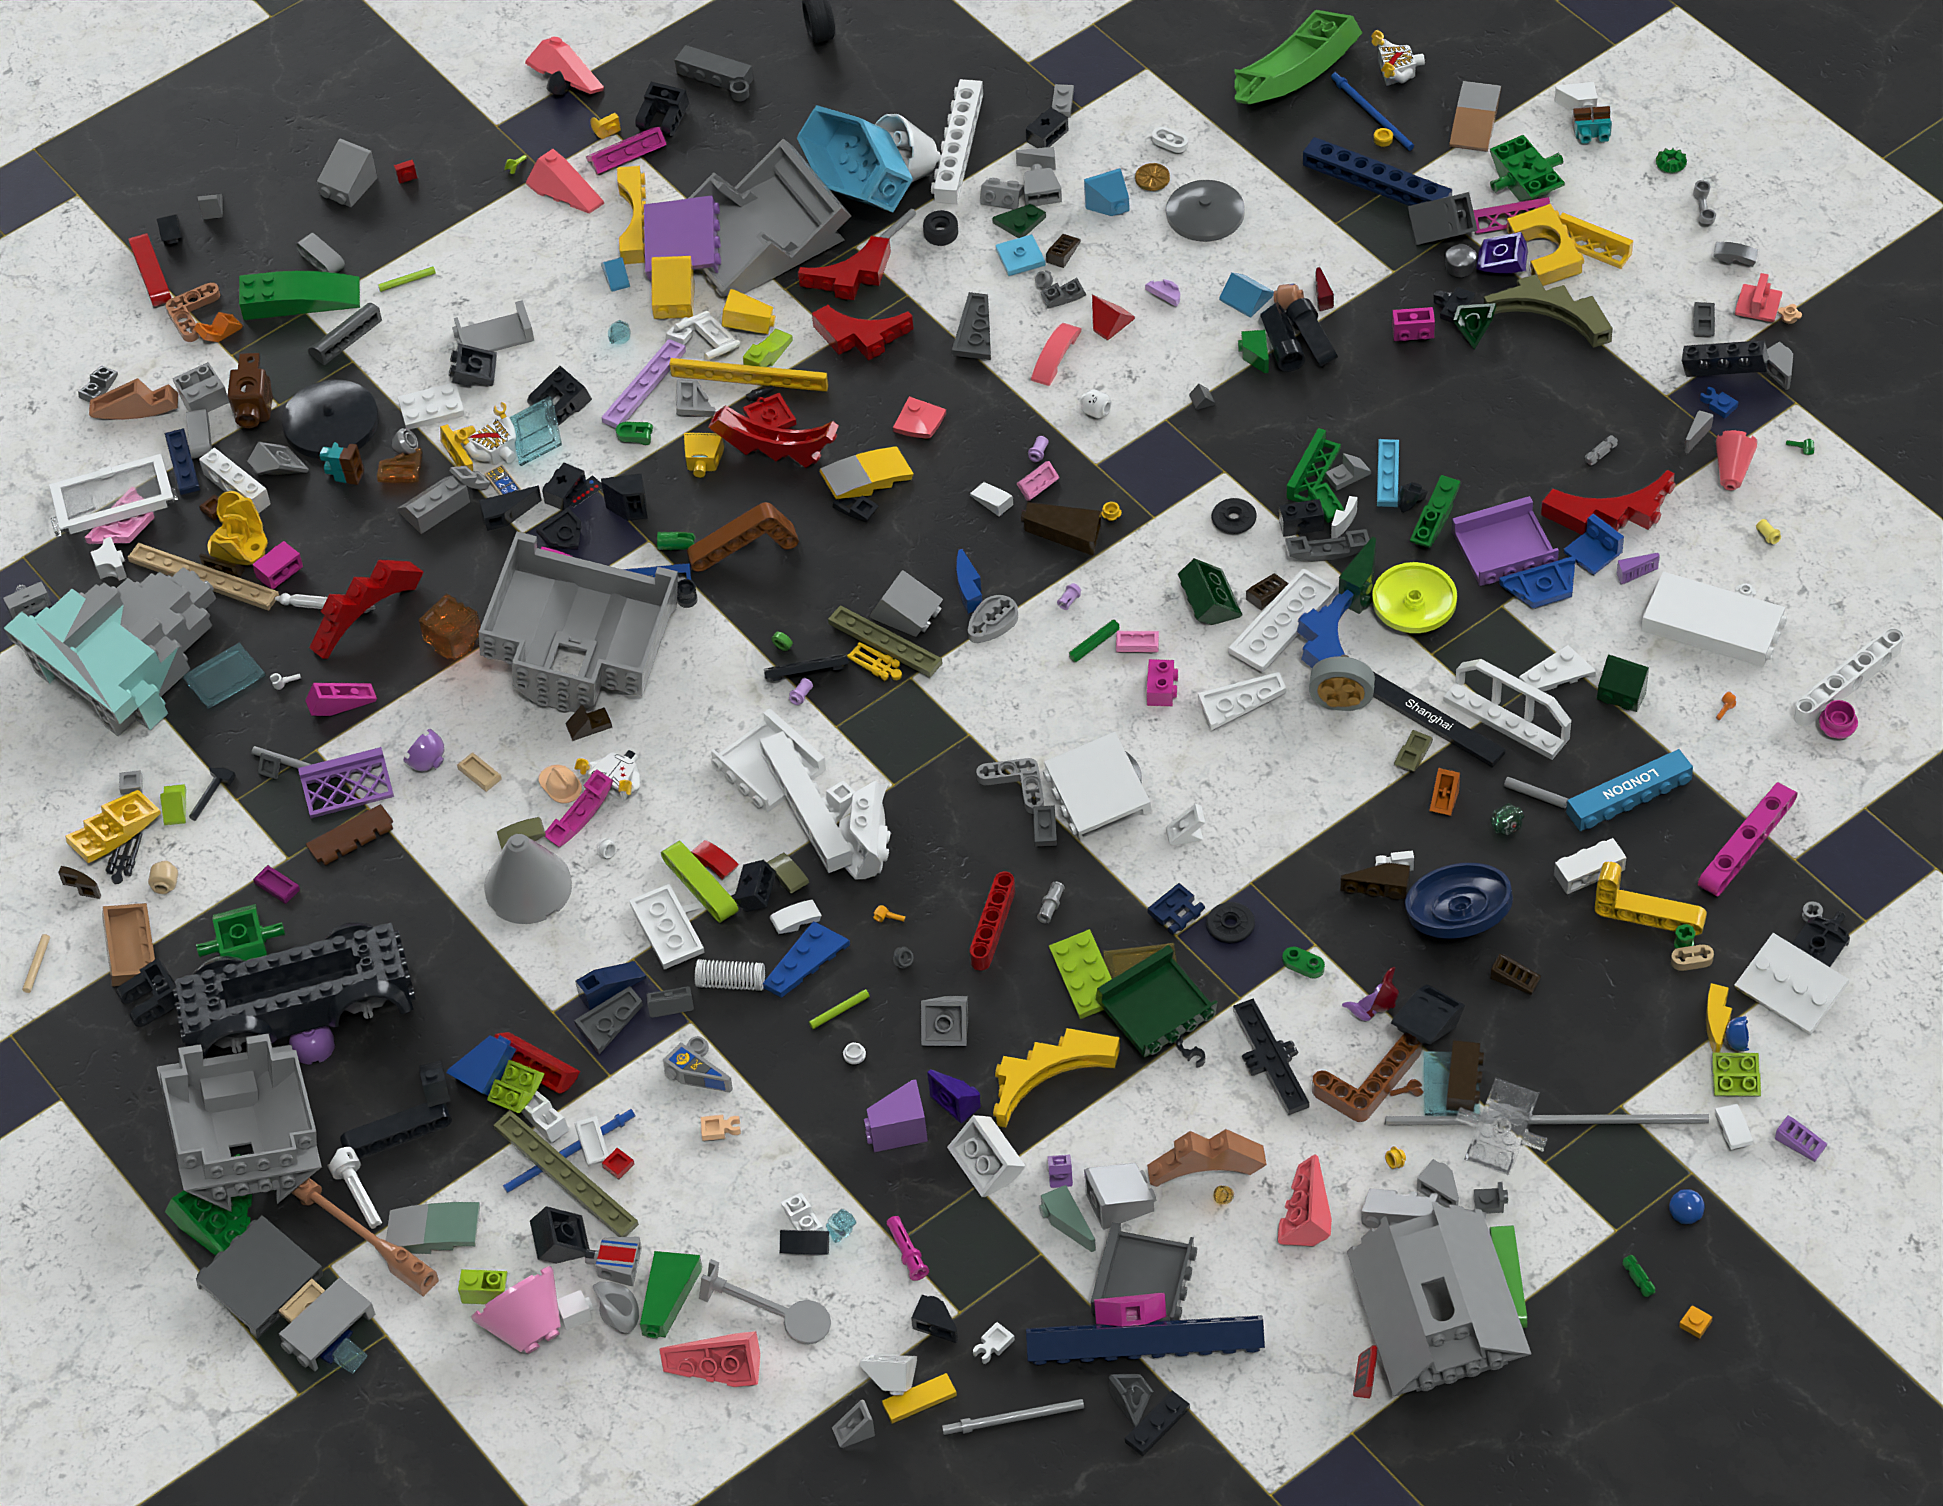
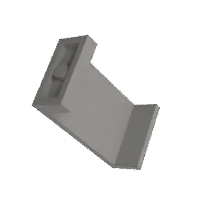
M523 300L515 302L517 313L461 327L458 317L454 318L455 326L452 329L455 338H459L457 345L459 343L494 352L534 341L532 326Z
M339 1277L279 1333L282 1341L281 1347L288 1354L293 1353L296 1355L297 1360L305 1368L309 1366L316 1371L318 1366L315 1359L357 1319L363 1316L369 1321L376 1315L373 1305Z

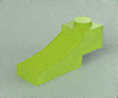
M775 328L764 341L758 345L752 344L743 356V364L760 367L773 366L791 344L793 336Z

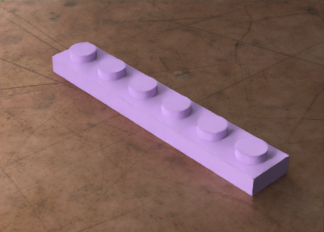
M668 339L601 417L602 423L616 428L620 423L626 422L670 371V359H680L686 352V347Z

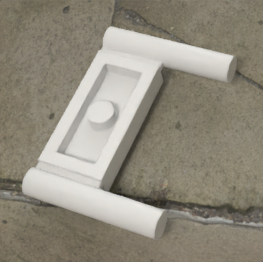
M708 311L673 325L675 331H680L695 324V329L715 348L704 353V358L707 361L740 347L739 340H735L726 329L710 316Z

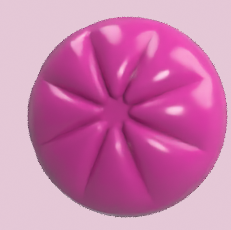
M1835 700L1830 702L1820 714L1819 725L1827 736L1843 739L1851 736L1856 731L1858 718L1851 704L1843 700Z

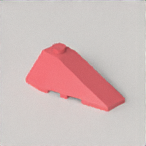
M559 37L542 40L525 61V64L542 74H545V72L553 74L561 71L565 81L570 82V86L586 93L593 94L604 90L603 85L572 48Z
M554 149L537 159L526 181V185L537 194L551 196L557 202H560V200L570 204V207L589 214L604 204L602 198L570 163Z
M1316 1154L1298 1165L1291 1186L1294 1192L1291 1199L1287 1200L1285 1208L1288 1211L1286 1217L1281 1218L1279 1223L1278 1243L1282 1245L1315 1246L1331 1236L1332 1218L1320 1162Z
M756 1331L724 1335L659 1349L664 1372L686 1377L703 1378L709 1382L726 1383L727 1386L732 1387L758 1384L760 1348Z

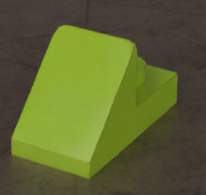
M185 784L164 786V793L160 794L164 825L186 823L187 789Z

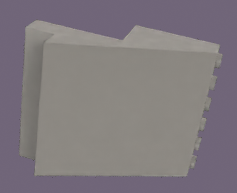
M782 139L735 188L716 173H713L689 197L713 196L715 203H719L720 214H717V219L720 222V231H717V236L720 237L721 248H718V253L721 256V265H718V273H715L713 267L699 270L707 274L706 279L712 285L717 286L715 290L723 298L725 296L728 297L730 289L745 294L844 241L837 230L851 217L849 212L798 151L785 139Z

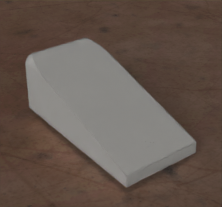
M1054 147L1016 150L1017 166L1030 168L1034 164H1040L1042 169L1052 168V170H1056Z
M1700 410L1697 412L1686 438L1685 453L1688 454L1712 428L1713 414Z

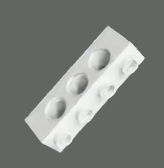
M213 448L199 459L203 474L223 491H235L245 498H251L258 513L270 505L266 488L216 448Z

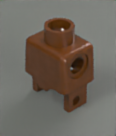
M259 353L239 354L238 369L230 370L227 396L235 422L244 428H253L259 422H267L271 415L273 401L271 381L269 376L266 375V371L259 369ZM246 385L245 392H242L241 388Z

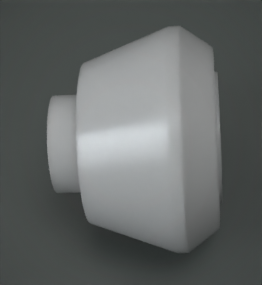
M400 429L392 439V448L396 453L401 455L414 454L417 450V438L408 429Z

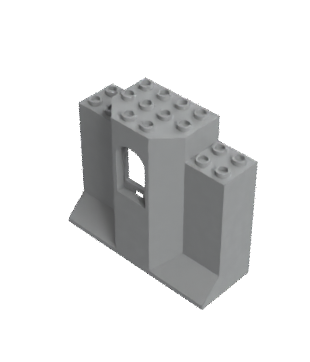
M516 532L479 630L480 655L487 659H497L507 664H512L513 686L532 702L541 706H550L561 711L576 712L581 705L585 709L594 707L601 686L610 690L624 691L630 695L642 696L669 617L677 608L678 571L657 567L655 577L539 549L537 548V536ZM559 645L586 652L578 676L551 669Z

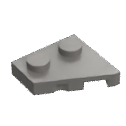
M677 379L676 415L714 416L716 409L711 407L708 402V396L701 390L699 382L697 380Z

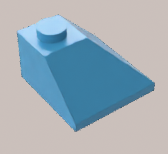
M1120 168L1084 179L1086 209L1108 216H1115L1130 211L1129 195Z

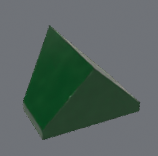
M1496 303L1459 305L1453 319L1454 323L1474 350L1493 319Z

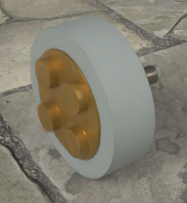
M1344 654L1338 657L1326 658L1316 663L1311 670L1309 693L1316 703L1325 708L1341 711L1357 710L1363 708L1372 700L1375 676L1368 665L1357 659L1350 658L1348 655Z

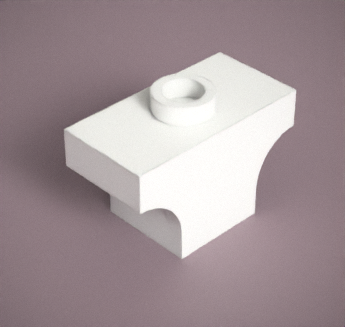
M111 537L103 539V545L99 549L90 552L100 579L113 576L120 581L127 578L122 562H125L121 550H116Z

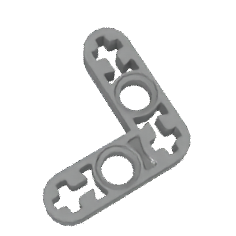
M1024 758L985 763L977 768V780L982 785L1021 781L1024 805L1028 813L1034 814V806H1044L1039 767L1036 760ZM1004 769H1012L1013 773L1005 775L1002 771ZM1028 783H1035L1037 787L1035 789H1028L1026 785ZM1035 796L1037 805L1032 804L1031 797Z

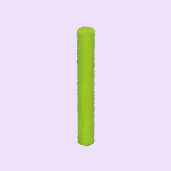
M434 266L380 283L378 288L381 292L436 274Z
M865 989L809 1021L810 1027L815 1029L870 997L869 993Z

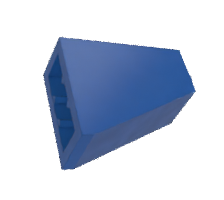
M490 1035L450 1067L447 1074L489 1096L494 1080L501 1079L508 1060L512 1059L516 1048L510 1046L511 1041L499 1035L497 1039Z

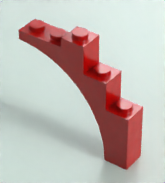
M725 405L715 412L708 428L745 455L758 449L774 461L789 455L806 468L812 463L816 464L821 457L820 451L826 444L833 443L837 437L836 431L839 425L831 421L824 426L813 429H781L753 421Z
M1667 470L1658 480L1646 488L1632 494L1614 498H1583L1552 489L1542 501L1541 515L1581 535L1586 532L1587 519L1592 514H1595L1616 531L1621 526L1624 527L1628 520L1649 530L1661 518L1660 506L1663 504L1665 496L1671 494L1674 490L1675 473Z
M378 560L370 578L354 577L345 595H328L321 610V613L324 614L323 620L309 648L321 658L328 659L345 631L368 608L392 594L405 590H415L424 572L410 561Z

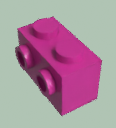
M1433 307L1393 310L1392 330L1394 341L1434 338L1435 320Z
M285 541L275 546L253 564L256 578L270 589H275L303 567L300 553Z
M1149 659L1147 706H1173V698H1177V685H1174V681H1178V668H1174V660Z

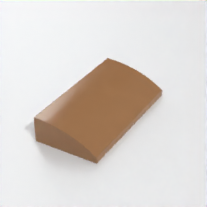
M147 903L103 906L102 919L112 986L122 985L141 973L139 969L155 960Z

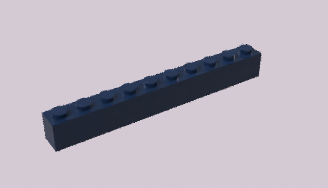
M1262 1315L1153 1321L1148 1324L1123 1327L1095 1324L1026 1328L1028 1361H1033V1364H1045L1047 1360H1056L1057 1363L1071 1362V1359L1079 1358L1082 1362L1094 1361L1096 1357H1104V1360H1116L1118 1356H1127L1128 1359H1139L1142 1355L1150 1354L1153 1358L1165 1357L1167 1353H1175V1356H1187L1189 1352H1198L1199 1355H1210L1213 1351L1220 1350L1224 1354L1236 1353L1238 1349H1246V1352H1258L1260 1348H1265Z

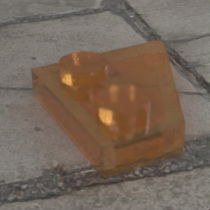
M416 448L415 453L407 456L402 453L394 458L380 461L377 481L418 482L423 455L422 448Z

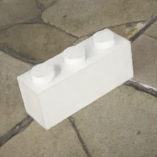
M1613 838L1601 841L1591 848L1582 849L1572 856L1559 859L1555 862L1554 876L1566 894L1598 882L1604 862H1615L1624 871L1626 856Z

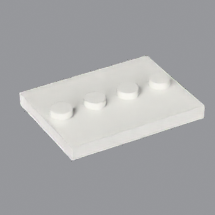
M1772 933L1734 986L1735 989L1811 1035L1849 984V979L1775 933Z

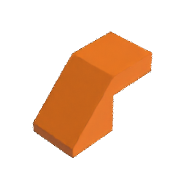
M218 312L212 325L196 323L194 330L204 340L220 342L242 329L243 325L232 314Z

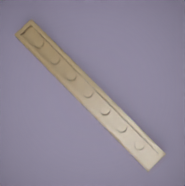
M138 543L128 556V560L131 563L170 575L171 577L184 567L188 571H194L203 582L208 581L213 586L214 592L268 611L275 603V597L279 596L278 591L141 543Z

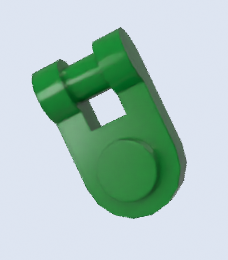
M622 422L616 427V436L622 442H636L642 445H649L651 443L650 434L653 432V425L651 423Z

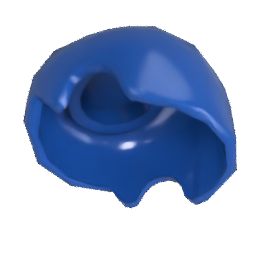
M1746 1016L1732 1019L1727 1024L1725 1030L1729 1046L1739 1052L1749 1050L1747 1048L1749 1032L1746 1025L1748 1023Z
M1690 1189L1680 1190L1675 1193L1669 1203V1211L1672 1217L1681 1224H1692L1700 1220L1705 1209L1703 1198L1697 1192Z

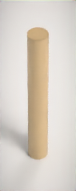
M42 934L22 988L26 993H30L49 943L50 936L47 934Z

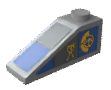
M681 1042L663 1059L664 1072L671 1080L675 1079L681 1084L724 1092H731L733 1090L730 1076Z

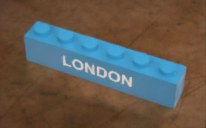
M1677 749L1568 799L1566 813L1579 831L1592 828L1601 821L1612 819L1615 815L1623 811H1629L1640 803L1648 802L1653 797L1666 794L1677 786L1687 784L1692 780L1693 766L1681 750Z

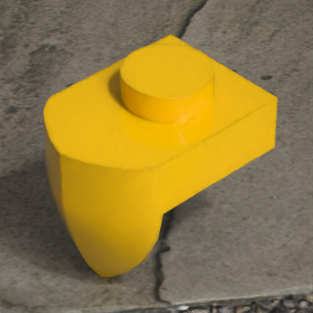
M616 113L601 120H597L595 117L590 120L593 131L601 139L621 131L619 117Z

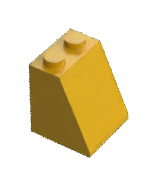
M691 256L652 257V310L654 319L692 317L694 311L695 279Z

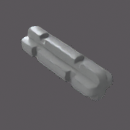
M1613 435L1607 437L1592 452L1585 455V462L1590 466L1594 465L1597 460H1600L1611 451L1610 449L1617 446V438Z

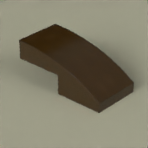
M66 866L60 867L58 874L63 885L77 887L80 896L101 898L98 885L92 878L76 869Z

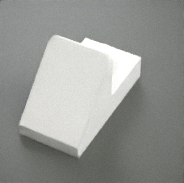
M1194 804L1166 826L1171 845L1203 840L1200 828L1205 824L1202 806Z

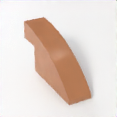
M137 378L91 399L89 416L101 419H138L155 416L178 408V392L169 384L152 391Z

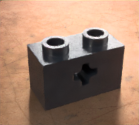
M1050 107L1041 113L1033 123L1027 126L1026 142L1036 148L1051 147L1069 131L1068 117Z
M563 462L560 468L555 470L550 481L543 486L542 493L545 504L563 511L568 508L587 484L584 470Z
M1320 499L1279 506V523L1283 537L1324 530V512Z
M764 859L744 864L734 901L746 912L767 907L776 871Z

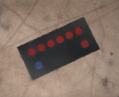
M593 475L586 479L587 484L570 506L574 508L602 489L601 482Z

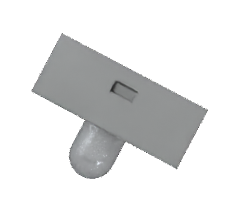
M42 582L29 587L23 584L18 585L15 593L3 598L12 620L21 612L28 616L52 605Z

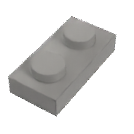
M1055 84L1052 108L1068 118H1071L1074 85Z

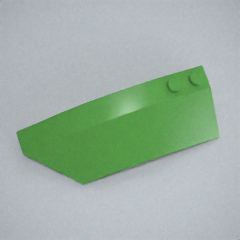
M1315 10L1293 35L1270 54L1241 70L1234 69L1236 75V102L1253 104L1284 96L1322 74L1342 57L1362 34L1354 17Z

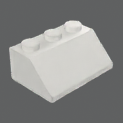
M973 1115L947 1147L981 1197H986L1011 1184L1026 1167L991 1117Z

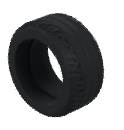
M802 0L803 17L810 40L814 43L832 40L835 37L836 29L830 1Z

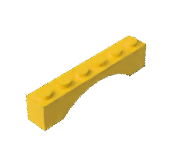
M640 166L618 167L617 182L619 194L626 199L633 209L631 222L625 232L619 237L620 257L623 258L624 265L645 263L643 213L646 201H643V199L646 198V189L642 187V185H646L645 173H641Z

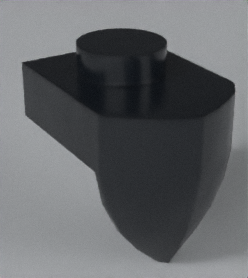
M557 71L549 78L546 89L552 94L564 95L571 86L569 81H565L561 71Z
M1414 482L1402 485L1398 496L1401 512L1404 513L1410 510L1417 501L1425 499L1428 491L1422 489L1420 484Z

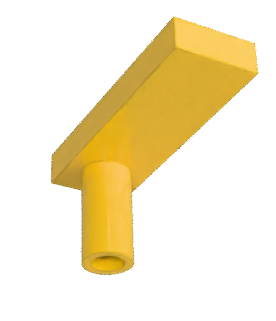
M448 424L440 426V441L456 466H467L473 471V462L462 445L454 440L456 433L463 438V435L459 432L460 429L452 431ZM473 425L464 428L468 432V437L476 432Z

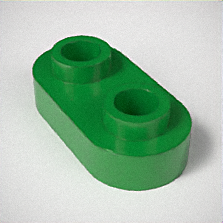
M1289 947L1283 952V964L1286 968L1312 979L1319 978L1324 974L1325 962L1321 957L1298 947Z

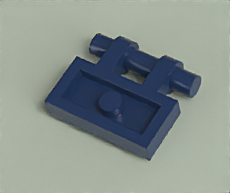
M1178 883L1149 906L1147 910L1148 914L1164 926L1169 921L1173 923L1168 927V931L1174 935L1177 931H1182L1186 928V924L1192 919H1197L1205 909V906L1202 902L1194 906L1192 904L1195 900L1194 894ZM1183 909L1187 912L1182 917L1177 915Z

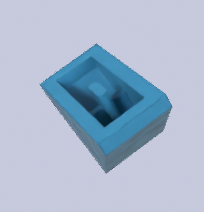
M622 257L601 262L611 292L630 287Z

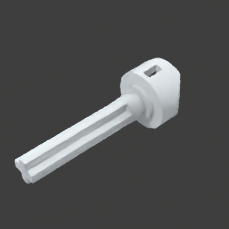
M351 1147L340 1148L327 1167L333 1178H344L371 1229H374L376 1226L381 1225L382 1221L356 1173L361 1163Z

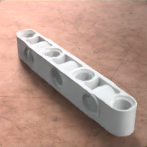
M1897 628L1886 630L1816 684L1797 701L1794 716L1795 722L1801 726L1812 724L1820 717V714L1830 702L1844 700L1884 668L1901 652L1903 632Z

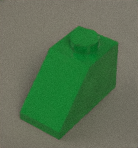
M1265 330L1241 331V340H1238V352H1242L1243 360L1263 373H1269Z

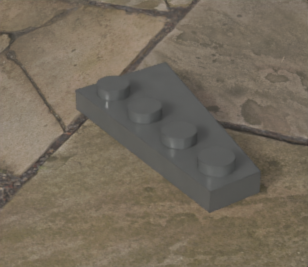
M968 293L952 348L953 356L991 360L988 294Z

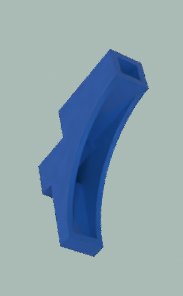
M1348 589L1342 595L1340 593L1336 595L1328 607L1325 605L1319 612L1313 608L1310 612L1303 613L1298 619L1299 624L1296 632L1308 641L1303 646L1301 660L1311 668L1323 659L1345 654L1339 640L1338 622L1344 612L1351 606L1354 594Z

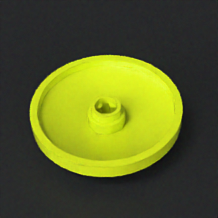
M1403 563L1386 570L1377 579L1373 588L1372 603L1377 616L1391 628L1407 633H1424L1441 627L1452 617L1457 604V590L1452 579L1441 569L1425 563Z

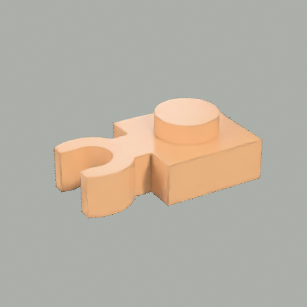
M723 1115L701 1117L702 1140L725 1139V1133H730L731 1135L741 1134L740 1126L733 1127L734 1124H740L739 1116H731L728 1120H724Z

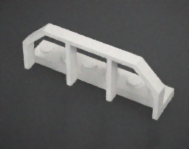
M1482 659L1462 662L1456 669V682L1445 694L1443 702L1551 760L1554 759L1570 739L1571 719L1554 697ZM1477 669L1493 678L1492 702L1462 686L1465 683L1466 671ZM1502 683L1526 695L1524 719L1498 705L1501 702ZM1535 701L1545 705L1561 725V739L1531 723L1534 716Z

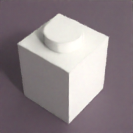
M581 1290L557 1299L559 1316L566 1330L592 1320L590 1313L593 1310L592 1303L589 1297L584 1298Z

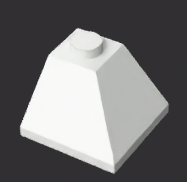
M871 1354L860 1360L862 1369L882 1390L890 1391L891 1395H903L904 1391L912 1387L917 1356Z

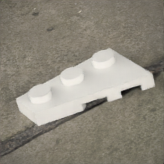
M1567 645L1519 676V679L1544 692L1557 688L1562 683L1570 682L1571 684L1578 682L1579 678L1586 676L1588 678L1595 677L1596 670Z

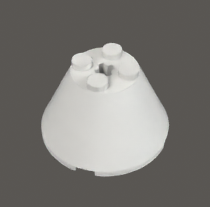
M886 114L882 116L875 125L887 130L891 134L913 178L912 182L925 176H930L936 163L940 160V152L937 151L933 139L899 114Z

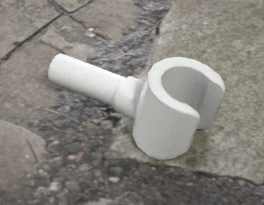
M277 673L270 676L272 685L277 690H281L285 683L301 679L300 674L283 678Z

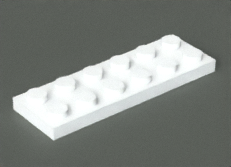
M1303 568L1229 647V654L1263 673L1299 634L1296 631L1300 616L1305 612H1310L1313 608L1319 612L1337 593V587Z

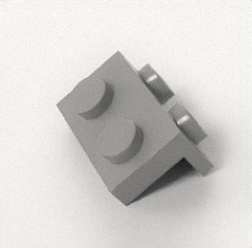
M989 178V180L987 179L981 185L980 203L1017 209L1019 197L1024 193V185L1019 184L1018 181L1002 182L998 178Z

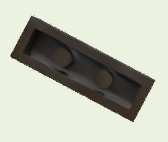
M1453 1040L1446 1110L1474 1113V1105L1479 1104L1480 1091L1476 1090V1085H1481L1482 1071H1478V1066H1483L1484 1052H1480V1043Z

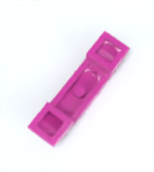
M596 769L583 785L586 788L560 821L555 819L545 831L546 836L544 837L558 847L567 843L593 817L606 798L614 781Z

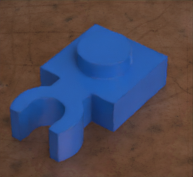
M1712 387L1707 388L1708 395L1700 394V400L1703 403L1709 404V409L1723 418L1729 416L1738 407V401L1724 392H1721L1719 395L1716 394L1715 389Z

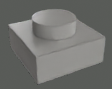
M141 770L119 773V790L121 795L129 794L136 790L142 792Z

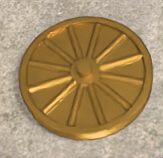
M1148 163L1138 168L1135 173V181L1144 190L1156 191L1167 186L1170 181V173L1161 164Z

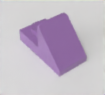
M1070 1154L1048 1156L1050 1187L1072 1186Z

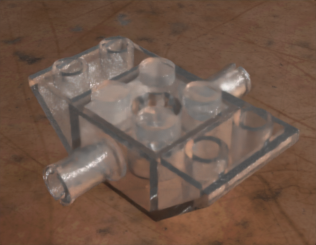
M1495 1078L1482 1113L1477 1114L1460 1107L1455 1121L1475 1127V1132L1464 1160L1509 1175L1521 1146L1526 1145L1543 1152L1548 1138L1528 1132L1539 1093Z

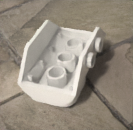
M875 780L852 794L850 815L839 821V827H842L845 833L846 842H850L854 850L852 855L853 864L845 868L855 880L875 877L877 873H881L883 861H887L889 849L886 848V844H888L890 839V831H887V826H885V813L882 801L889 785L888 783L879 784Z

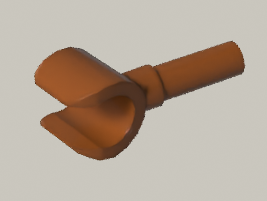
M1411 1079L1407 1086L1391 1090L1390 1095L1395 1096L1411 1092L1414 1096L1418 1097L1424 1091L1420 1088L1422 1084L1418 1080Z

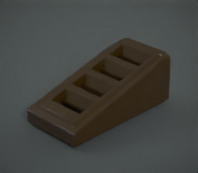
M1062 234L1046 252V262L1064 268L1080 244L1081 239Z
M1273 573L1247 589L1246 600L1258 609L1263 610L1289 583Z
M1499 954L1491 969L1490 979L1532 995L1541 979V975L1513 959ZM1518 975H1522L1520 980L1517 979ZM1527 978L1531 979L1528 985L1525 984Z

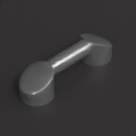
M1699 180L1695 183L1693 190L1694 197L1699 202L1701 212L1699 222L1713 224L1716 213L1712 209H1708L1706 201L1711 186L1707 181Z

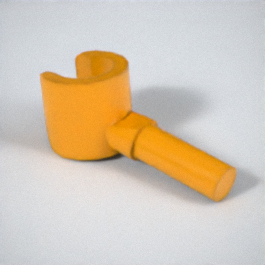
M883 905L878 906L874 911L873 919L878 922H883L885 917L905 921V916L889 912Z

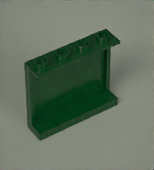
M1169 945L1097 988L1095 1000L1144 1058L1149 1054H1156L1161 1050L1162 1046L1175 1042L1180 1035L1186 1031H1193L1199 1023L1204 1020L1209 1021L1216 1014L1218 1002L1216 1000L1210 1002L1173 959L1174 950Z

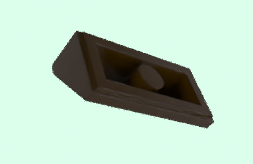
M202 553L199 555L202 565L240 578L245 571V567Z

